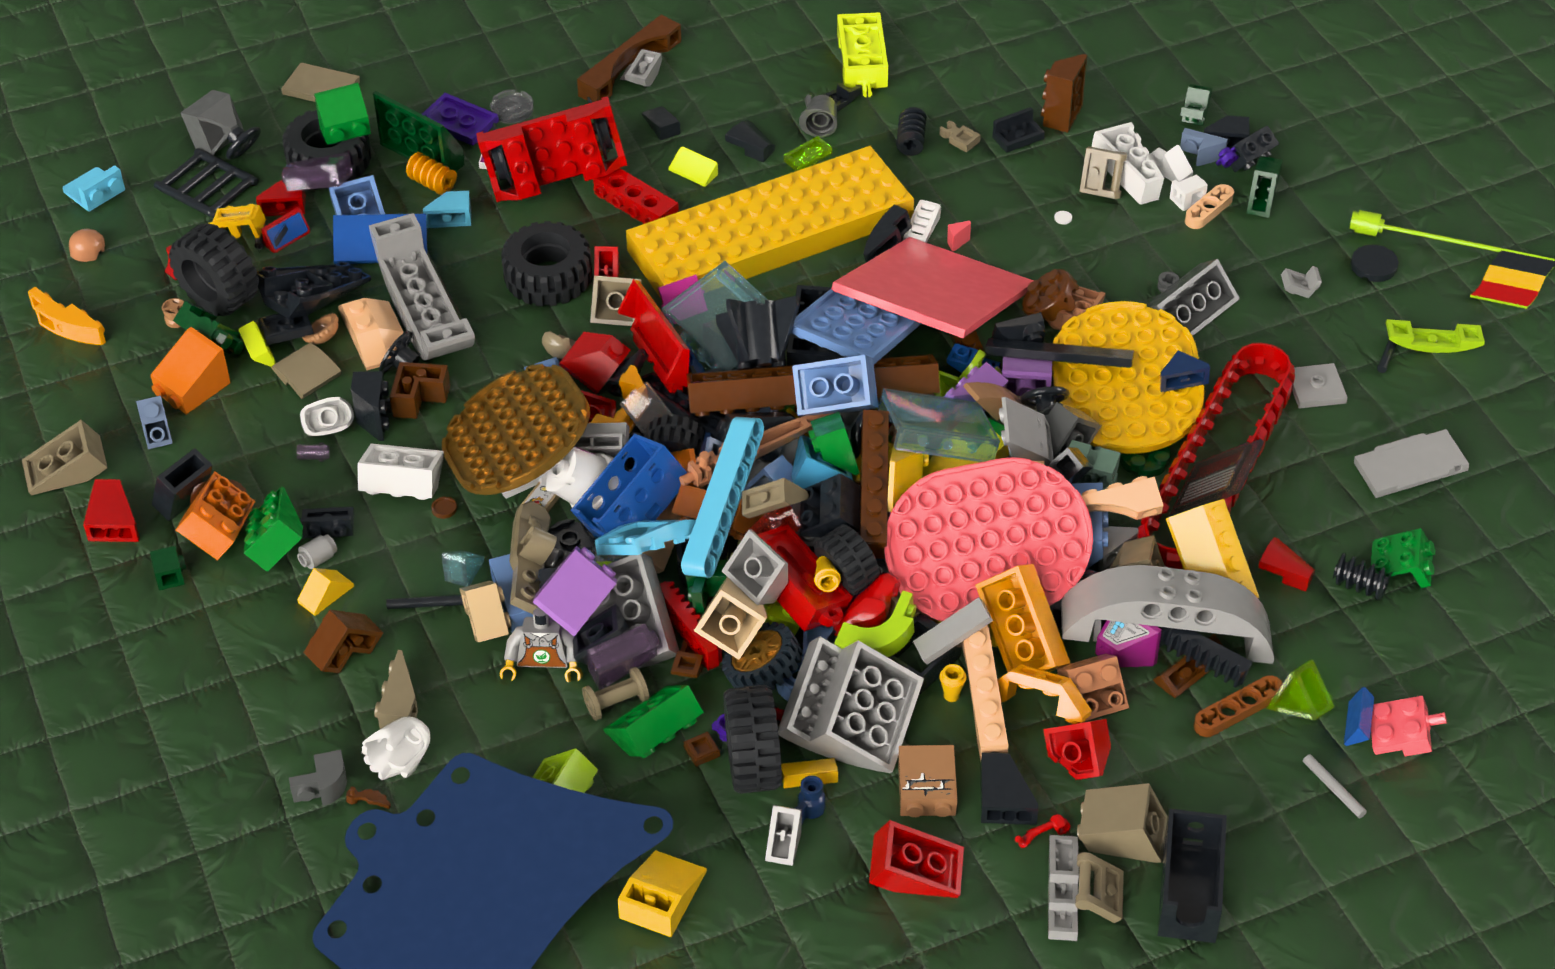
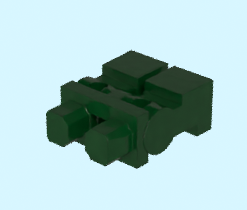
M187 301L183 303L173 322L185 330L193 327L228 354H231V352L237 355L241 354L245 344L240 339L239 331L215 321L217 316Z

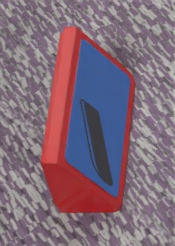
M299 207L261 228L264 246L271 252L277 253L310 233V228Z

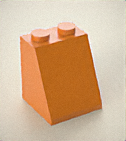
M193 327L185 331L151 374L153 392L167 400L174 409H179L186 415L231 383L223 349Z

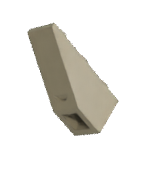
M398 650L395 660L390 661L388 681L383 682L382 699L375 706L374 715L375 718H378L380 729L403 717L416 718L418 714L416 696L402 650Z

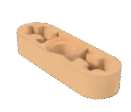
M1226 184L1215 186L1186 211L1185 224L1192 229L1203 228L1232 203L1233 188ZM1204 205H1213L1215 208H1206Z

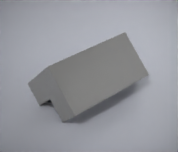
M626 422L588 423L583 435L574 447L592 453H604L615 457L629 441V425Z

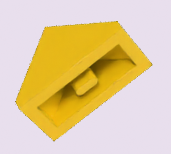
M313 568L297 600L301 606L316 616L352 589L354 583L337 570Z

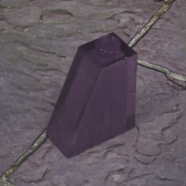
M349 152L289 163L282 171V181L286 184L287 191L339 187L353 175Z
M643 624L587 650L588 670L598 690L606 688L628 674L629 669L633 667L638 668L657 656L659 640L654 630L649 631L646 624Z

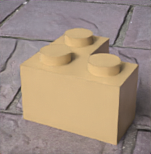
M489 580L459 588L465 613L470 618L475 641L482 642L509 634L508 628L511 627V621L508 612L503 613L501 602H504L505 598L501 586L498 587L496 583Z

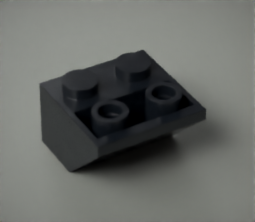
M383 371L353 372L351 394L356 422L377 440L384 441L385 431H389L390 427L387 413H391L392 410L390 398H387L389 395L388 381H384Z
M840 473L804 488L808 492L809 497L807 500L800 502L799 534L801 536L822 538L842 524L849 526L856 532L860 531L861 486Z

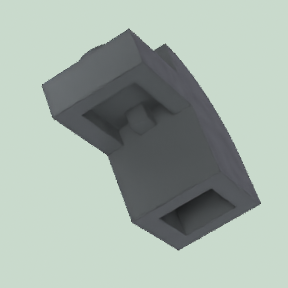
M341 750L315 754V773L289 777L294 803L310 801L321 797L322 805L325 806L336 801L344 793L347 778Z

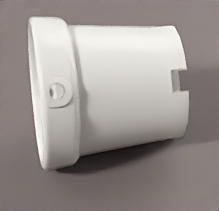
M573 447L560 462L539 476V481L541 485L546 486L547 491L566 500L573 508L614 458L608 454L592 453ZM617 476L609 480L608 487L610 490L617 488L619 484ZM600 495L593 499L592 507L594 509L600 508L603 503Z

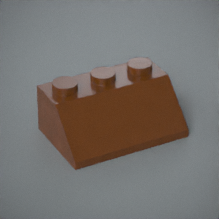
M1086 54L1055 61L1051 69L1046 70L1044 82L1047 85L1042 96L1045 104L1041 111V116L1044 117V127L1069 132L1083 106L1087 65Z

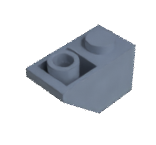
M161 396L136 401L148 449L173 444Z

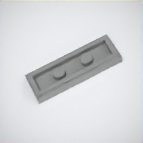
M978 597L913 642L922 660L928 665L991 623L993 619L983 600Z

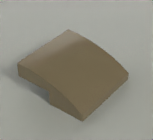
M311 342L272 366V370L286 386L289 384L301 399L341 375L339 367Z

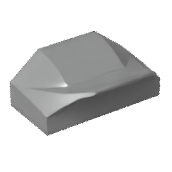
M641 49L634 62L628 65L620 80H627L650 87L659 73L662 54Z

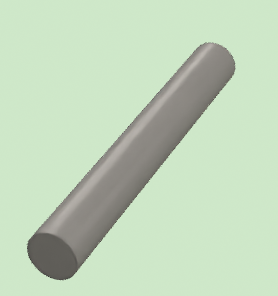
M1311 754L1303 759V763L1358 818H1362L1366 814L1367 810Z

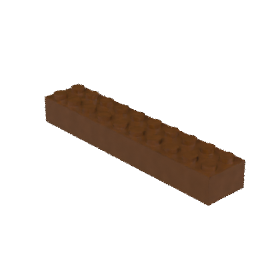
M933 354L881 358L874 364L878 402L884 401V397L905 400L909 399V395L930 398L934 396V393H940L939 367ZM794 365L686 374L690 413H695L696 416L710 415V411L731 414L735 413V409L756 412L760 410V407L781 410L785 408V405H795L797 408L792 367Z

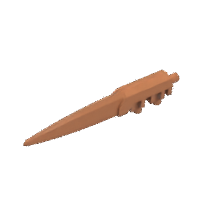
M830 414L806 415L765 430L755 460L812 430L810 421ZM719 447L717 456L713 451H702L699 457L696 458V464L693 460L688 462V473L679 477L681 485L685 486L693 483L697 488H701L709 484L722 447Z

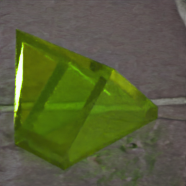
M1308 660L1290 672L1266 709L1316 720L1335 706L1314 660Z

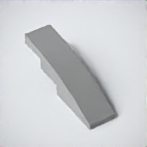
M1050 835L1048 939L1077 941L1078 908L1075 906V898L1078 894L1079 867L1077 866L1078 837Z

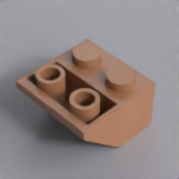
M1102 654L1057 668L1058 675L1071 678L1092 710L1091 716L1085 721L1129 708L1117 656Z

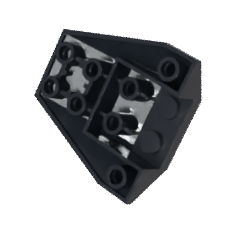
M348 262L282 268L268 266L263 267L256 274L259 278L258 289L265 305L288 319L310 315L371 281L370 275L362 272L361 269L351 266Z

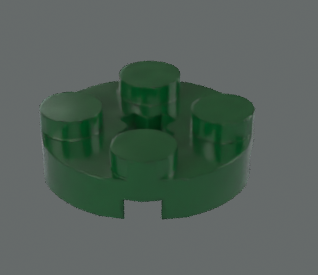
M1168 446L1146 453H1121L1120 462L1126 471L1131 472L1132 470L1137 472L1139 477L1147 476V478L1158 476L1165 471V467L1169 465L1171 453ZM1141 454H1148L1149 458H1145V456Z

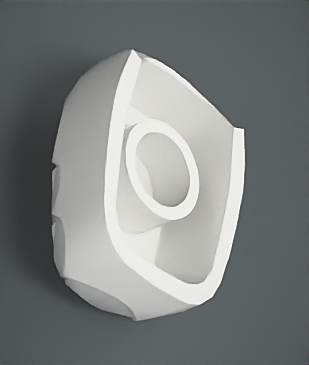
M331 397L305 406L300 413L303 430L307 435H328L348 428L353 422L354 412L352 406L345 399Z

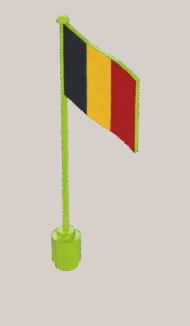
M1359 210V212L1353 211L1349 229L1355 230V233L1376 237L1377 232L1382 233L1383 229L1500 252L1489 265L1479 287L1470 295L1472 298L1527 309L1535 301L1545 278L1555 267L1554 258L1384 224L1385 220L1381 219V214L1363 210Z

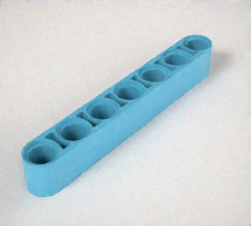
M734 417L730 424L682 558V572L687 576L710 578L716 570L742 496V491H744L763 437L764 424L760 418Z

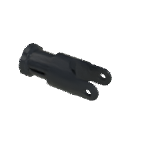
M639 349L635 355L622 361L616 369L614 377L606 381L607 390L612 395L622 397L619 380L630 365H634L638 373H641L643 363L648 357L644 349Z

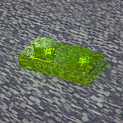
M816 136L784 154V162L795 171H798L831 155L832 146L819 136Z

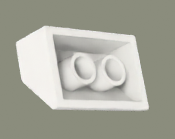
M370 444L358 462V491H366V493L372 495L386 493L394 497L415 496V498L421 500L432 498L438 489L444 451Z

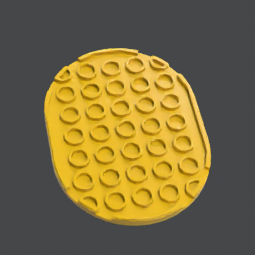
M1119 301L1087 308L1086 312L1077 317L1073 316L1062 326L1061 331L1054 338L1053 344L1134 350L1132 367L1130 368L1052 361L1054 386L1066 388L1070 393L1066 400L1059 403L1081 410L1102 425L1090 445L1125 454H1138L1165 448L1189 433L1192 426L1196 424V418L1204 406V385L1166 392L1160 391V372L1178 350L1199 359L1193 336L1186 327H1183L1176 320V317L1162 309L1156 310L1147 307V304Z

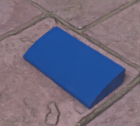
M408 214L333 215L334 264L338 262H348L350 264L378 263L369 225ZM414 214L421 226L423 245L427 253L426 214Z

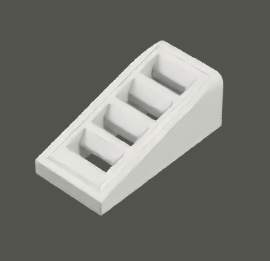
M920 200L910 220L912 228L904 234L903 240L912 237L927 243L940 219L941 206L937 203Z

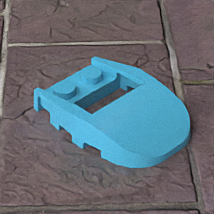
M644 520L624 524L595 539L597 555H640L649 550L665 548L664 542L673 540L674 544L685 542V539L690 538L696 520Z

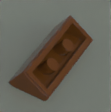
M1215 633L1207 637L1208 639L1222 645V643L1217 638ZM1183 655L1152 680L1169 695L1176 698L1208 673L1205 672V665L1202 664L1197 668L1195 667L1194 659L1186 662V655Z

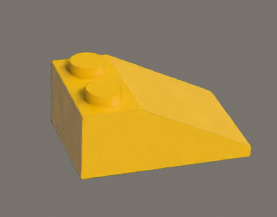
M894 442L890 459L887 512H892L900 497L918 480L924 478L923 467H928L929 452H924L925 444Z

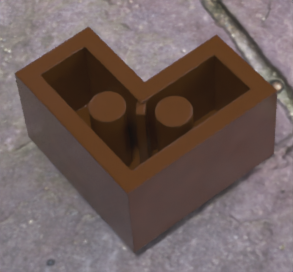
M399 362L390 394L393 417L417 419L422 401L446 403L450 389L448 365Z
M329 610L303 653L321 671L340 673L352 652L371 654L383 632L366 614Z

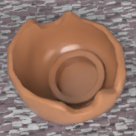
M81 229L70 237V256L77 261H94L97 259L100 251L104 252V237L96 230Z

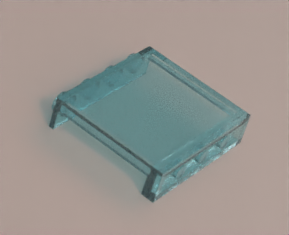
M723 261L662 308L665 317L685 344H690L696 357L701 362H705L710 368L716 369L721 367L723 371L738 369L737 360L716 325V315L727 312L726 299L742 302L757 300V303L765 304V300H768L726 261Z
M883 388L878 410L889 411L890 417L897 429L894 442L895 450L977 462L995 460L1000 440L982 407L977 402Z

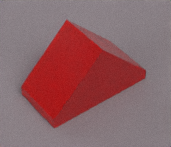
M594 246L595 276L619 277L618 247Z

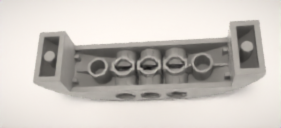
M414 213L369 225L373 246L389 295L405 330L412 332L411 342L421 359L426 361L472 347L475 341L474 332L467 318L459 319L424 249L421 226Z
M1148 565L1120 566L1106 569L1085 578L1072 587L1061 600L1062 639L1089 642L1095 619L1242 636L1244 637L1246 659L1252 662L1273 664L1274 662L1269 619L1262 603L1245 586L1217 574Z

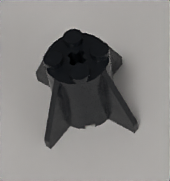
M798 296L775 301L765 300V304L757 303V300L742 302L726 299L727 312L716 315V325L737 360L738 370L786 366L785 351L799 308Z

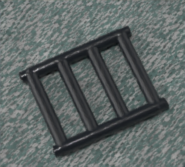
M197 148L191 158L161 182L155 181L154 188L214 218L217 209L225 208L251 185L256 186L259 183V179ZM201 160L210 163L178 190L170 186ZM218 168L226 171V173L195 198L186 195ZM234 177L243 180L211 207L203 203Z

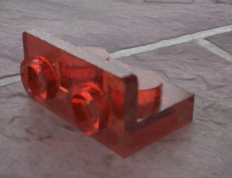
M791 505L766 513L748 530L752 529L756 534H760L788 524L796 533L802 526L798 516L794 513Z

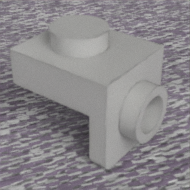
M1312 266L1306 274L1287 268L1281 274L1285 291L1306 298H1310L1322 283L1318 268Z

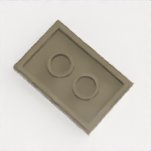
M300 63L281 89L283 95L315 102V93L354 83L359 84L360 78L358 75Z

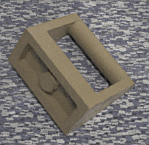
M786 478L742 491V515L752 518L807 500L809 497L808 492Z

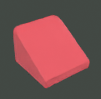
M970 221L948 225L947 243L952 252L970 240Z

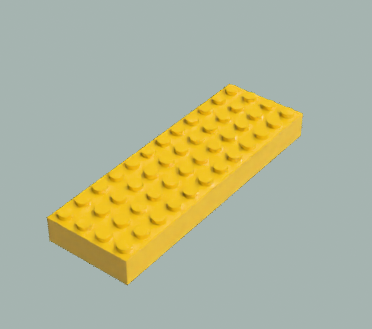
M867 146L626 230L627 251L659 297L658 287L695 274L697 275L701 291H704V294L868 236L882 216L894 204L907 210L911 220L914 213V198L871 146Z

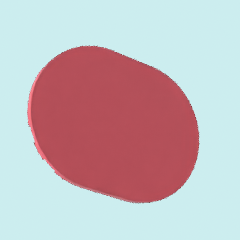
M1001 458L929 474L918 480L900 497L887 521V546L884 547L885 563L888 573L893 574L900 581L899 593L901 594L902 591L913 593V602L916 605V609L937 621H944L959 611V609L977 599L979 594L975 586L976 584L1016 566L1034 564L1050 607L1060 601L1079 582L1085 572L1093 545L1092 522L1087 506L1078 490L1057 470L1025 458Z

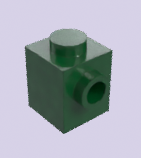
M176 546L150 551L159 591L185 585L182 570H186L184 556L177 554Z

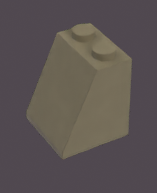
M1149 783L1086 790L1084 802L1081 803L1082 818L1081 824L1077 826V835L1079 840L1084 843L1088 852L1154 863L1162 862L1167 815Z

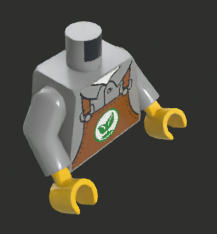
M540 608L534 609L533 617L524 618L523 626L516 627L507 640L504 655L506 665L500 671L501 679H503V671L506 669H510L513 672L512 681L515 679L516 669L513 667L514 662H517V667L567 668L569 663L570 668L565 673L566 681L571 682V671L577 673V679L580 681L583 677V672L577 667L579 662L573 656L574 636L549 617Z

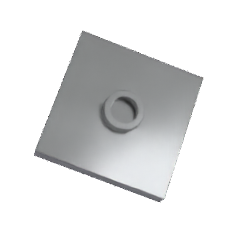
M1334 363L1294 367L1295 379L1292 392L1298 408L1346 404L1348 397Z

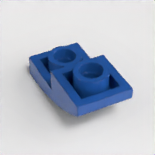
M955 343L947 358V363L963 373L974 359L978 349ZM986 358L982 361V364L987 362L993 368L996 366L1000 368V362Z

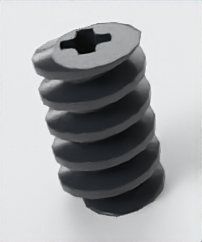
M910 107L903 110L899 115L896 146L906 156L918 155L924 149L927 115L920 108Z
M1342 553L1335 567L1333 579L1336 577V585L1338 586L1346 580V589H1351L1356 584L1355 590L1357 593H1360L1365 588V593L1368 597L1375 592L1376 599L1381 600L1387 590L1392 572L1389 576H1385V567H1382L1377 573L1375 572L1374 563L1366 569L1365 560L1356 565V557L1354 556L1347 562L1346 553Z

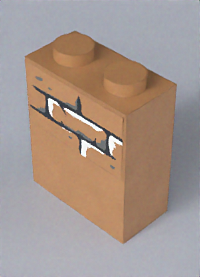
M954 745L899 746L900 816H956L957 788Z

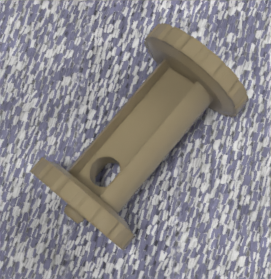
M637 667L629 669V679L594 692L590 686L582 688L586 707L595 721L602 718L601 709L637 695L642 702L649 700L646 682Z

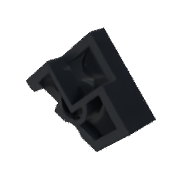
M749 120L741 121L725 134L726 142L744 148L745 156L763 163L775 151V145Z

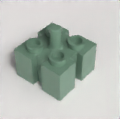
M1071 440L1069 447L1078 448L1093 466L1076 483H1103V490L1107 489L1109 485L1117 483L1118 473L1116 472L1119 467L1120 452L1099 446L1092 450L1090 444Z

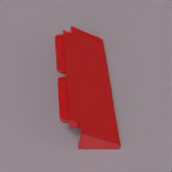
M633 279L617 312L618 314L635 318L630 328L633 332V341L638 349H644L647 352L648 357L646 360L650 363L654 362L653 369L670 393H675L677 389L683 391V386L687 387L686 374L689 373L690 349L641 282Z

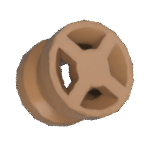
M168 299L162 305L165 323L171 328L181 327L173 322L184 303L182 299Z

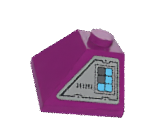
M1107 620L1097 637L1095 654L1098 656L1102 654L1117 656L1119 667L1154 666L1157 663L1162 629L1157 626Z

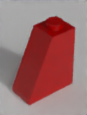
M95 479L83 524L88 541L139 542L140 537L120 479Z

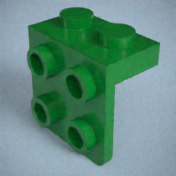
M1421 528L1377 538L1372 543L1371 565L1375 564V572L1377 573L1382 567H1385V576H1389L1391 572V577L1411 572L1421 588L1431 586V577L1434 575L1432 560L1436 553L1435 546L1431 540H1428Z

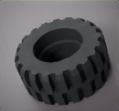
M317 108L315 111L311 112L309 110L304 115L297 116L294 122H290L284 131L282 142L287 168L294 178L303 179L306 185L312 184L313 187L320 188V186L329 188L333 185L356 179V176L360 177L370 164L371 148L369 135L327 145L320 130Z
M544 221V223L540 224L538 222L531 223V226L526 227L525 225L519 229V232L515 231L511 234L503 245L501 258L506 287L509 292L513 293V296L519 300L523 299V302L527 304L535 303L536 306L550 305L551 307L561 302L562 304L568 303L571 298L575 299L581 292H584L591 281L592 263L589 242L579 230L576 231L570 225L565 226L562 222L551 223V221ZM547 261L558 262L557 264L549 266L536 265L538 263Z
M203 223L195 226L172 244L169 259H171L170 267L174 270L175 279H178L182 290L184 289L187 296L193 299L200 308H204L215 316H228L257 293L259 278L256 276V267L253 266L252 259L245 252V248L237 242L233 235L230 236L225 229L219 228L215 224Z
M757 685L729 688L724 692L723 698L733 789L739 794L776 790L782 785V768L776 710L771 687Z

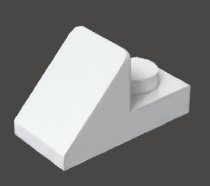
M1176 145L1168 152L1157 148L1149 154L1150 160L1155 161L1162 175L1170 181L1176 180L1180 182L1193 175V170L1179 145Z

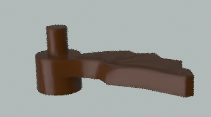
M351 787L346 793V801L349 804H356L358 800H364L368 804L378 805L387 809L391 807L390 802L386 800V795L381 794L379 790L367 789L358 792L355 787Z

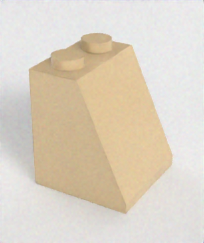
M727 577L706 608L694 631L739 660L767 619V614L763 605H756Z

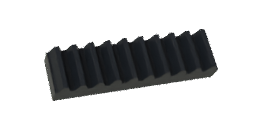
M1159 627L1162 629L1159 647L1164 644L1167 645V652L1175 649L1176 657H1180L1183 654L1186 655V662L1194 659L1195 667L1198 668L1202 664L1205 665V672L1213 669L1214 677L1217 678L1221 674L1224 675V682L1227 683L1233 680V687L1235 688L1243 685L1249 674L1252 661L1195 631Z

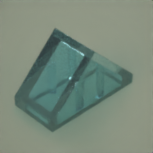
M463 550L443 552L441 558L445 581L464 587L470 586L485 557Z

